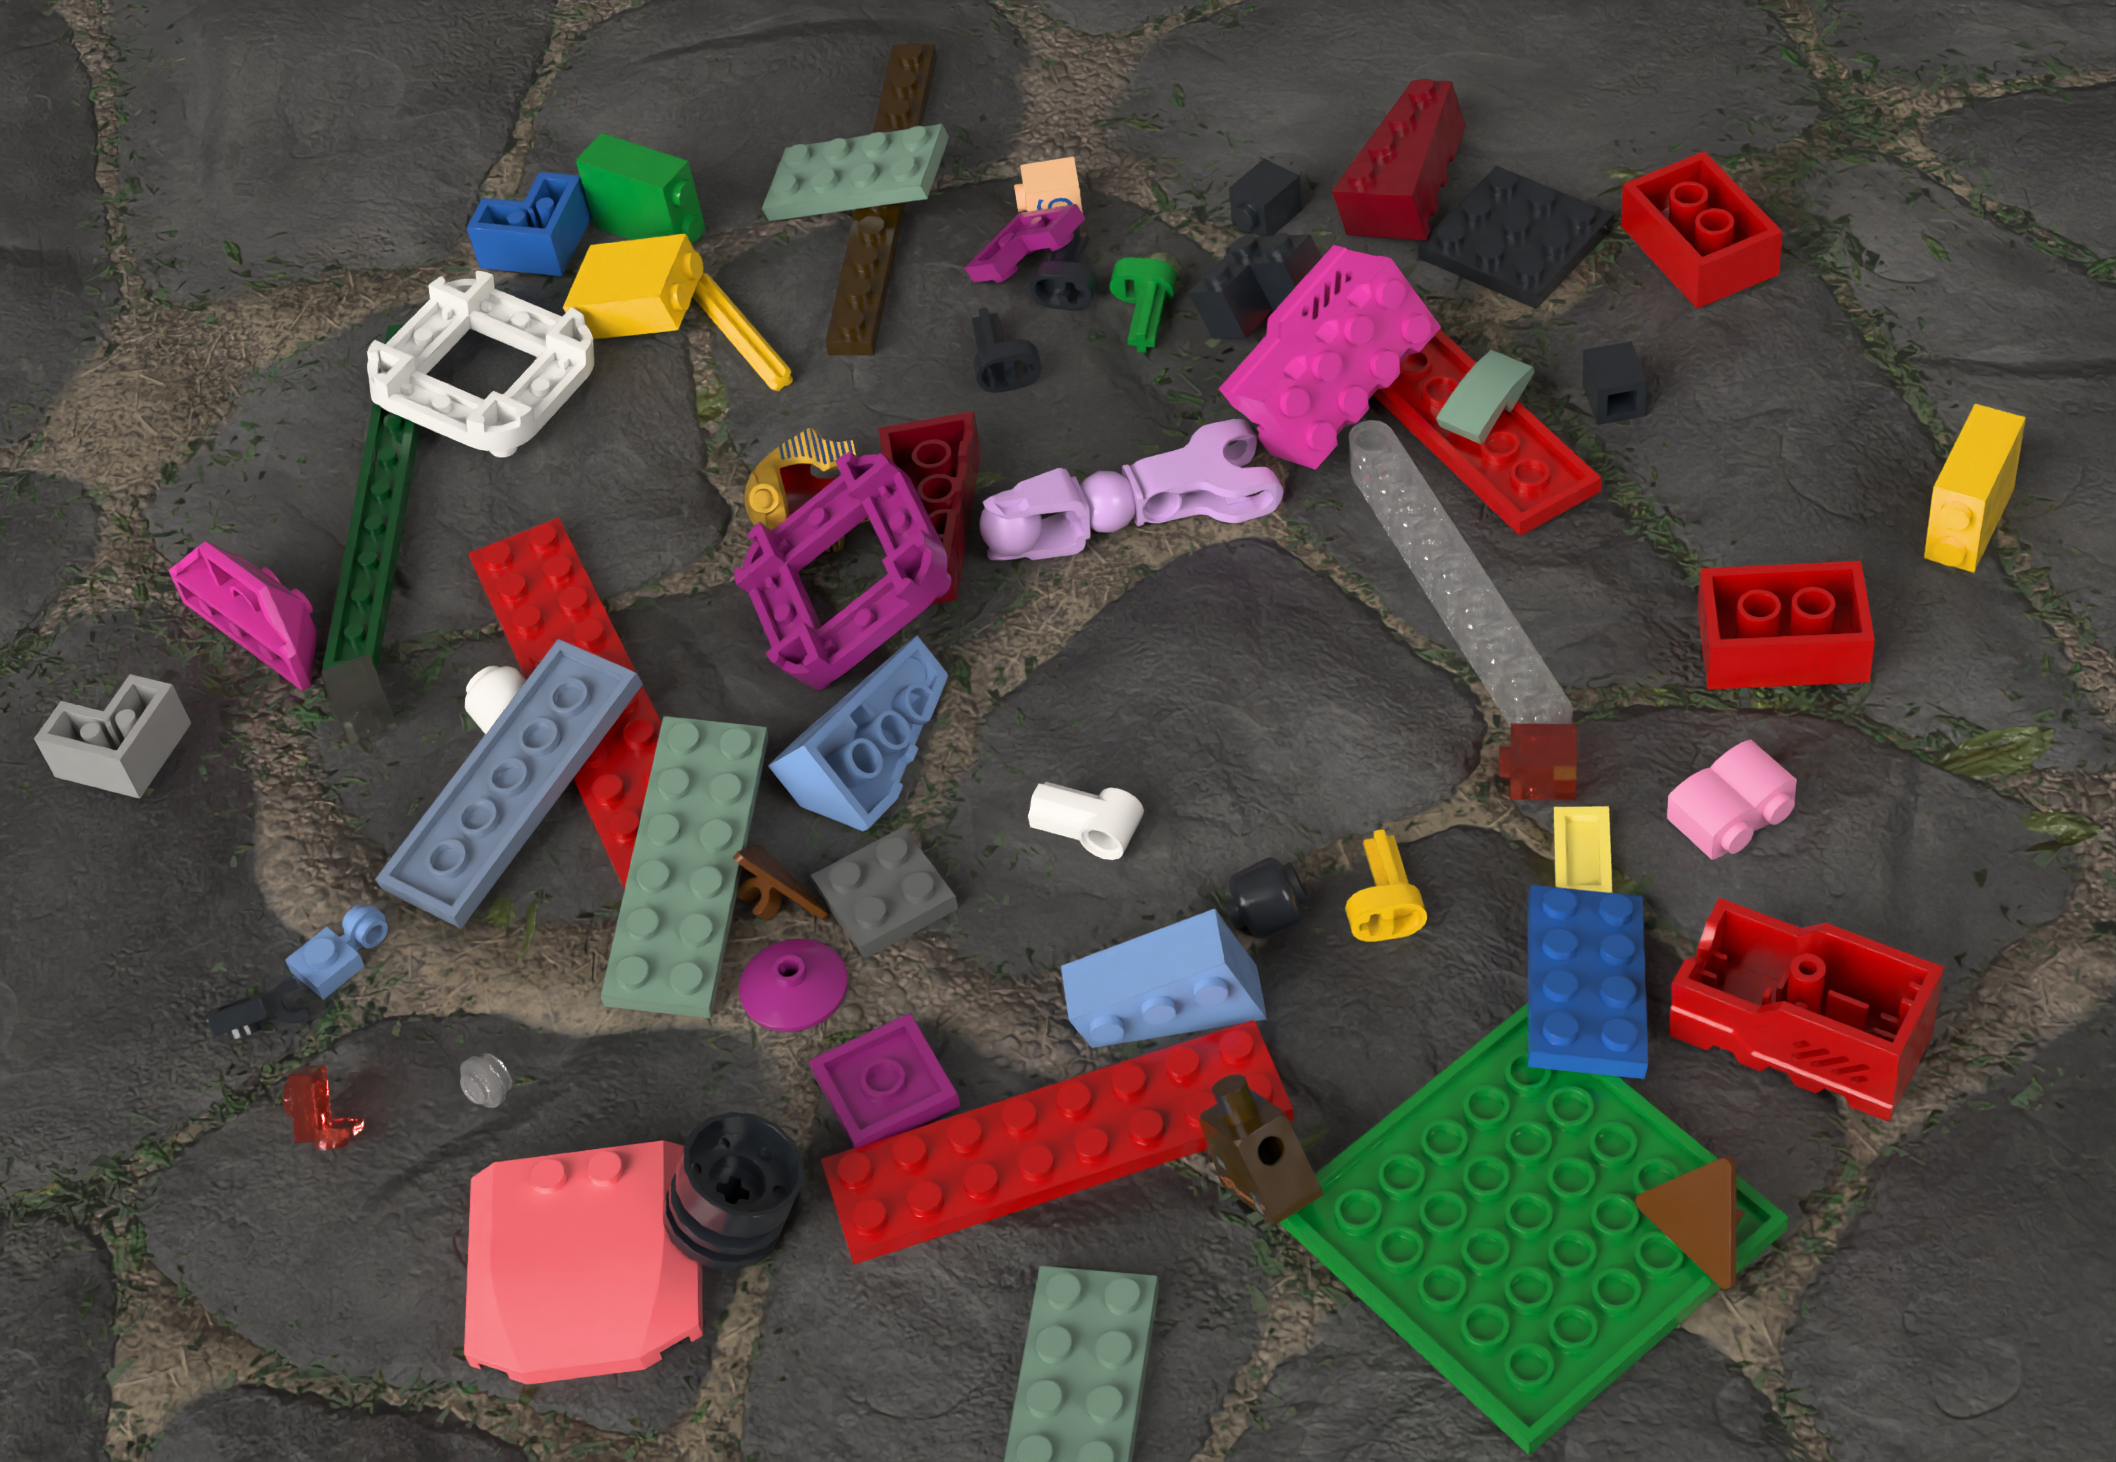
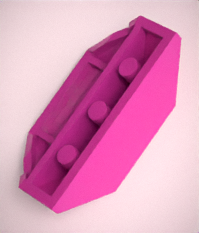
M206 541L168 570L185 605L300 690L304 691L311 686L318 633L310 616V613L313 612V607L302 592L295 588L291 591L288 590L267 567L259 569L244 557Z

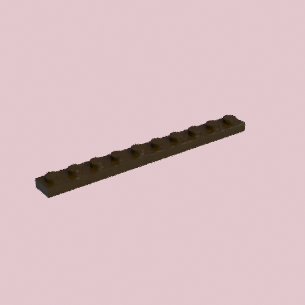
M906 43L892 45L873 133L905 130L923 125L937 59L935 44ZM906 202L855 209L826 337L828 355H874Z

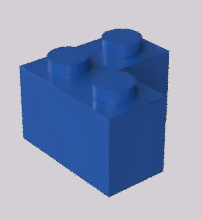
M539 172L524 202L482 198L467 226V231L479 268L563 276L592 216L579 175Z

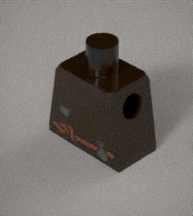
M1229 1075L1217 1081L1212 1087V1093L1217 1104L1202 1112L1199 1122L1222 1186L1273 1225L1280 1223L1323 1196L1324 1194L1284 1112L1251 1090L1243 1075Z

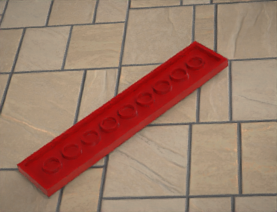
M560 518L553 519L468 553L473 568L526 680L558 639L636 672ZM643 685L572 779L624 890L662 725Z

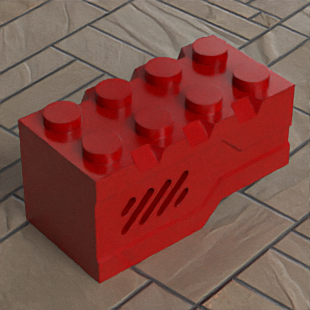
M1719 897L1706 921L1703 935L1697 947V956L1693 955L1690 959L1685 958L1672 982L1669 1036L1704 1050H1708L1714 1045L1733 1052L1738 1062L1742 1065L1760 1072L1768 1067L1788 1074L1795 1086L1816 1094L1825 1088L1844 1096L1851 1108L1890 1122L1933 1035L1944 966L1828 923L1800 928Z

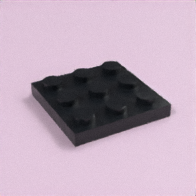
M1495 166L1429 233L1427 241L1422 240L1418 244L1419 259L1537 309L1614 228V213Z

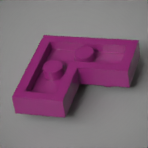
M1077 204L1019 213L965 267V270L974 283L994 280L996 283L1002 282L1018 270L1016 264L1025 255L1045 248L1055 251L1067 245L1074 238L1072 232L1085 220V217Z

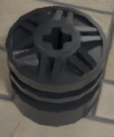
M728 1112L709 1117L693 1129L684 1146L676 1172L663 1201V1223L672 1243L689 1259L712 1269L738 1270L756 1265L769 1255L777 1243L804 1181L803 1158L794 1140L777 1124L758 1115Z

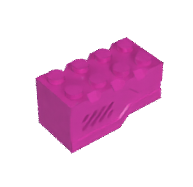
M1333 245L1269 316L1266 336L1222 384L1219 390L1233 408L1243 413L1251 422L1260 424L1257 427L1259 434L1256 437L1272 456L1316 470L1338 445L1336 438L1338 433L1346 425L1355 424L1369 410L1368 399L1376 390L1388 388L1400 375L1399 366L1408 354L1420 352L1441 326L1391 258L1380 255L1373 256ZM1341 276V288L1339 292V279ZM1330 288V300L1328 305V292ZM1319 300V311L1317 317V304Z

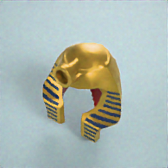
M808 428L768 454L751 472L745 489V507L754 526L761 522L770 530H773L834 481L835 477L820 479L813 476L810 471L811 465L813 464L823 472L839 469L835 460L848 452L856 455L853 440L842 442L824 440L817 429ZM869 516L860 523L870 521ZM844 536L824 552H836L842 549Z

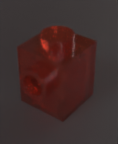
M1511 723L1510 745H1500L1499 778H1510V800H1576L1577 724Z

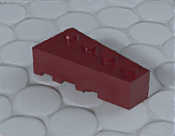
M1427 78L1412 80L1332 189L1346 235L1427 241L1430 232L1429 218L1430 216H1435L1439 206L1437 200L1439 188L1446 185L1448 179L1447 165L1449 162L1454 161L1466 126L1452 81H1433Z
M974 411L878 428L881 453L911 479L947 554V572L951 576V585L943 596L934 599L930 605L956 601L958 596L981 458V447Z

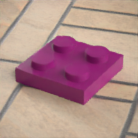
M910 1013L809 1060L811 1071L855 1149L910 1131L960 1107L957 1092Z

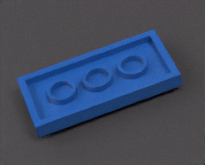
M1530 885L1528 895L1527 1067L1645 1079L1648 1067L1642 896Z

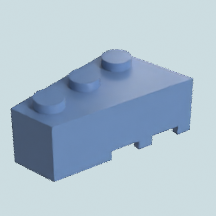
M1215 909L1061 966L1069 1021L1092 1048L1237 1025L1251 1020H1255V1022L1267 1020L1257 965Z

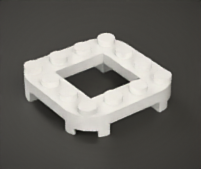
M476 271V279H460L448 283L441 276L429 284L430 300L386 344L374 340L367 351V370L371 399L375 404L380 405L389 412L467 446L490 451L491 454L497 457L511 456L516 452L518 446L528 442L538 433L591 374L594 367L592 334L585 325L584 315L571 307L563 316H559L495 289L493 274ZM469 329L538 357L503 395L492 391L485 400L426 375Z

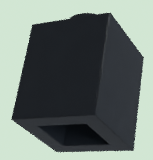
M1265 158L1229 188L1232 223L1242 230L1249 231L1259 237L1273 236L1302 211L1300 175Z
M1632 341L1583 350V388L1597 425L1645 417L1647 380Z

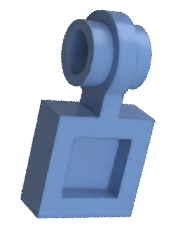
M354 906L343 918L342 927L344 934L339 937L326 926L285 959L291 973L295 976L297 975V978L322 1000L365 967L360 954L357 952L361 947L373 948L385 938L388 931L385 915L375 906Z

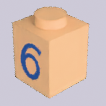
M1074 157L1020 165L1023 184L1014 185L1018 212H1030L1077 204L1083 214Z

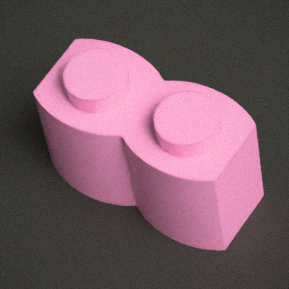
M1750 739L1734 746L1716 760L1710 768L1693 774L1677 786L1668 796L1667 819L1711 860L1719 858L1727 852L1735 854L1749 843L1755 830L1761 829L1768 824L1777 825L1789 816L1795 806L1797 779Z

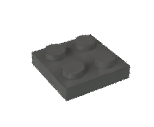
M904 826L811 875L814 889L864 959L958 910L956 896Z

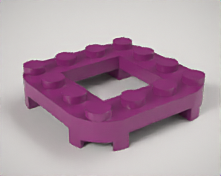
M848 452L835 460L841 472L839 477L773 530H770L761 522L757 523L750 530L747 536L754 542L746 554L743 567L734 569L736 585L749 593L772 647L766 652L767 657L783 671L799 682L809 685L814 690L826 688L832 681L850 670L927 609L934 599L943 596L951 585V576L947 572L948 562L945 548L911 479L881 453L857 457L852 452ZM869 516L887 555L882 562L888 574L822 626L798 572Z

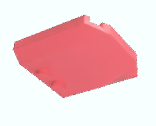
M662 1140L494 1162L471 1178L464 1355L470 1366L481 1369L482 1365L507 1372L511 1380L527 1385L645 1370L662 1360L660 1352L688 1336L691 1342L703 1336L702 1264L689 1259L672 1243L663 1223V1201L676 1172L677 1164L684 1149L683 1145Z

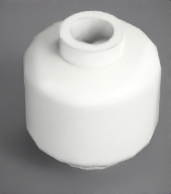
M493 665L482 669L469 681L466 687L467 695L464 707L485 734L526 682V679L513 667Z

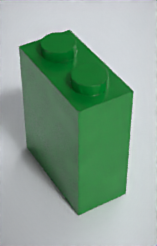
M601 133L577 157L576 164L595 228L629 240L686 234L691 244L697 241L706 230L689 161Z

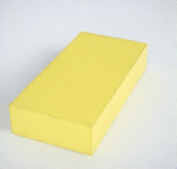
M1609 806L1554 807L1555 887L1612 893Z

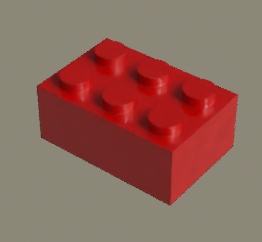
M1705 151L1623 184L1621 227L1696 309L1779 275L1783 231Z
M1861 561L1700 569L1698 619L1707 690L1870 682L1875 638Z

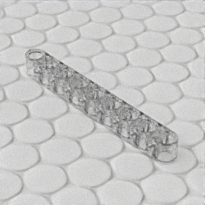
M1374 420L1363 421L1355 425L1349 433L1350 471L1353 480L1523 748L1533 759L1540 762L1551 763L1567 757L1572 748L1573 707L1570 700L1393 430L1387 424Z

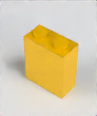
M686 234L590 245L563 305V309L567 312L572 307L584 315L585 325L590 330L593 340L679 330L686 310L690 306L697 283L703 274L702 258L694 250Z
M1974 404L1933 488L1924 552L1925 559L1975 572L2014 490L2026 417Z

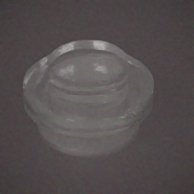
M485 1053L480 1057L471 1056L461 1064L460 1085L469 1100L489 1108H495L505 1100L506 1092L512 1087V1080L507 1068L498 1058Z

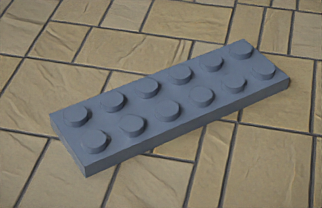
M558 639L375 880L384 891L462 928L641 688L643 683L638 674Z

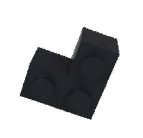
M1279 233L1274 236L1255 237L1252 234L1245 235L1230 245V251L1219 263L1212 265L1203 272V279L1189 292V295L1213 339L1247 338L1273 310L1277 309L1322 257L1310 234L1288 235V233Z

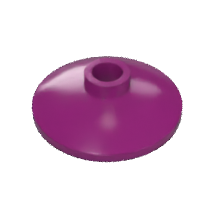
M790 939L775 943L763 949L752 958L740 978L739 996L745 1012L758 1025L778 1032H797L824 1022L836 1012L847 993L848 975L843 960L829 946L809 939Z

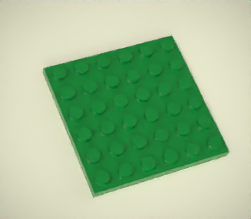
M1526 1003L1315 1173L1324 1195L1279 1224L1530 1455L1721 1287L1636 1206L1635 1202L1637 1195L1718 1160V1158L1618 1076L1527 1067L1528 1003ZM1737 1174L1736 1209L1740 1208L1744 1215L1736 1228V1274L1787 1231L1789 1217Z

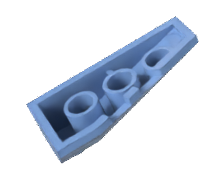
M918 635L913 637L797 737L768 767L800 807L858 830H867L898 799L903 784L900 783L907 764L911 763L916 756L918 747L915 744L923 725L929 722L948 678L947 672Z

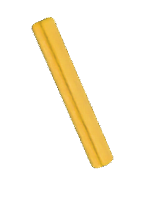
M703 273L692 297L772 390L780 391L784 386H790L793 378L790 375L791 369L711 276Z

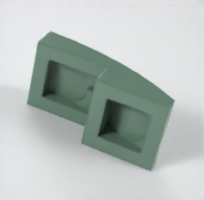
M1490 350L1472 367L1446 401L1436 417L1439 426L1483 445L1503 409L1511 412L1533 376L1534 368Z

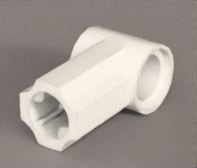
M1045 782L1044 784L1039 783L1032 795L1028 819L1032 828L1080 840L1086 850L1095 856L1114 860L1119 859L1126 850L1143 816L1144 809L1135 796L1118 788L1104 789L1098 796Z

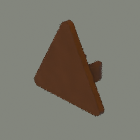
M756 845L737 851L733 856V859L738 864L757 876L756 878L744 881L736 895L740 900L752 905L761 894L760 902L752 911L756 916L767 921L772 919L779 911L782 894L822 920L828 916L829 912L762 846Z
M1731 1156L1722 1157L1636 1196V1206L1722 1289L1731 1288L1736 1284V1228L1744 1212L1740 1208L1736 1209V1162Z

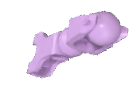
M1231 419L1202 426L1192 435L1189 443L1184 448L1141 459L1131 466L1128 464L1123 465L1122 475L1115 471H1097L1085 478L1079 485L1075 476L1070 477L1067 469L1057 468L1021 481L1013 489L995 494L983 501L985 509L982 511L979 526L983 541L989 547L987 556L990 560L1004 561L1022 557L1037 560L1078 554L1084 549L1086 540L1090 539V529L1096 532L1114 533L1127 526L1132 518L1136 526L1144 525V522L1162 523L1198 514L1208 515L1216 520L1229 523H1239L1261 517L1273 512L1278 507L1283 496V487L1275 473L1267 467L1241 468L1250 463L1254 457L1257 437L1247 421ZM1238 440L1236 443L1228 446L1231 442ZM1263 491V492H1261V493H1259V494H1257V495L1248 496V495H1251V494H1254V493ZM1059 512L1045 519L1041 517V514Z

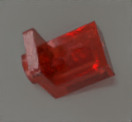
M326 1065L304 1066L288 1076L289 1083L285 1084L283 1090V1105L286 1115L292 1116L295 1143L314 1142V1149L316 1150L342 1148L349 1145L348 1139L364 1129L363 1117L331 1118Z

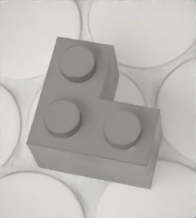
M129 674L104 711L60 701L34 740L55 777L140 799L191 725V721L173 684Z

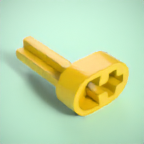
M1385 830L1374 831V838L1365 839L1363 845L1376 887L1366 888L1353 894L1345 907L1352 934L1358 940L1365 942L1383 941L1412 935L1426 924L1428 917L1420 890L1408 882L1394 835L1386 836Z

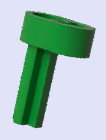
M1127 257L1118 260L1114 265L1110 290L1121 301L1136 304L1127 343L1130 346H1137V352L1146 353L1148 347H1155L1164 304L1173 298L1178 275L1174 267L1165 261Z

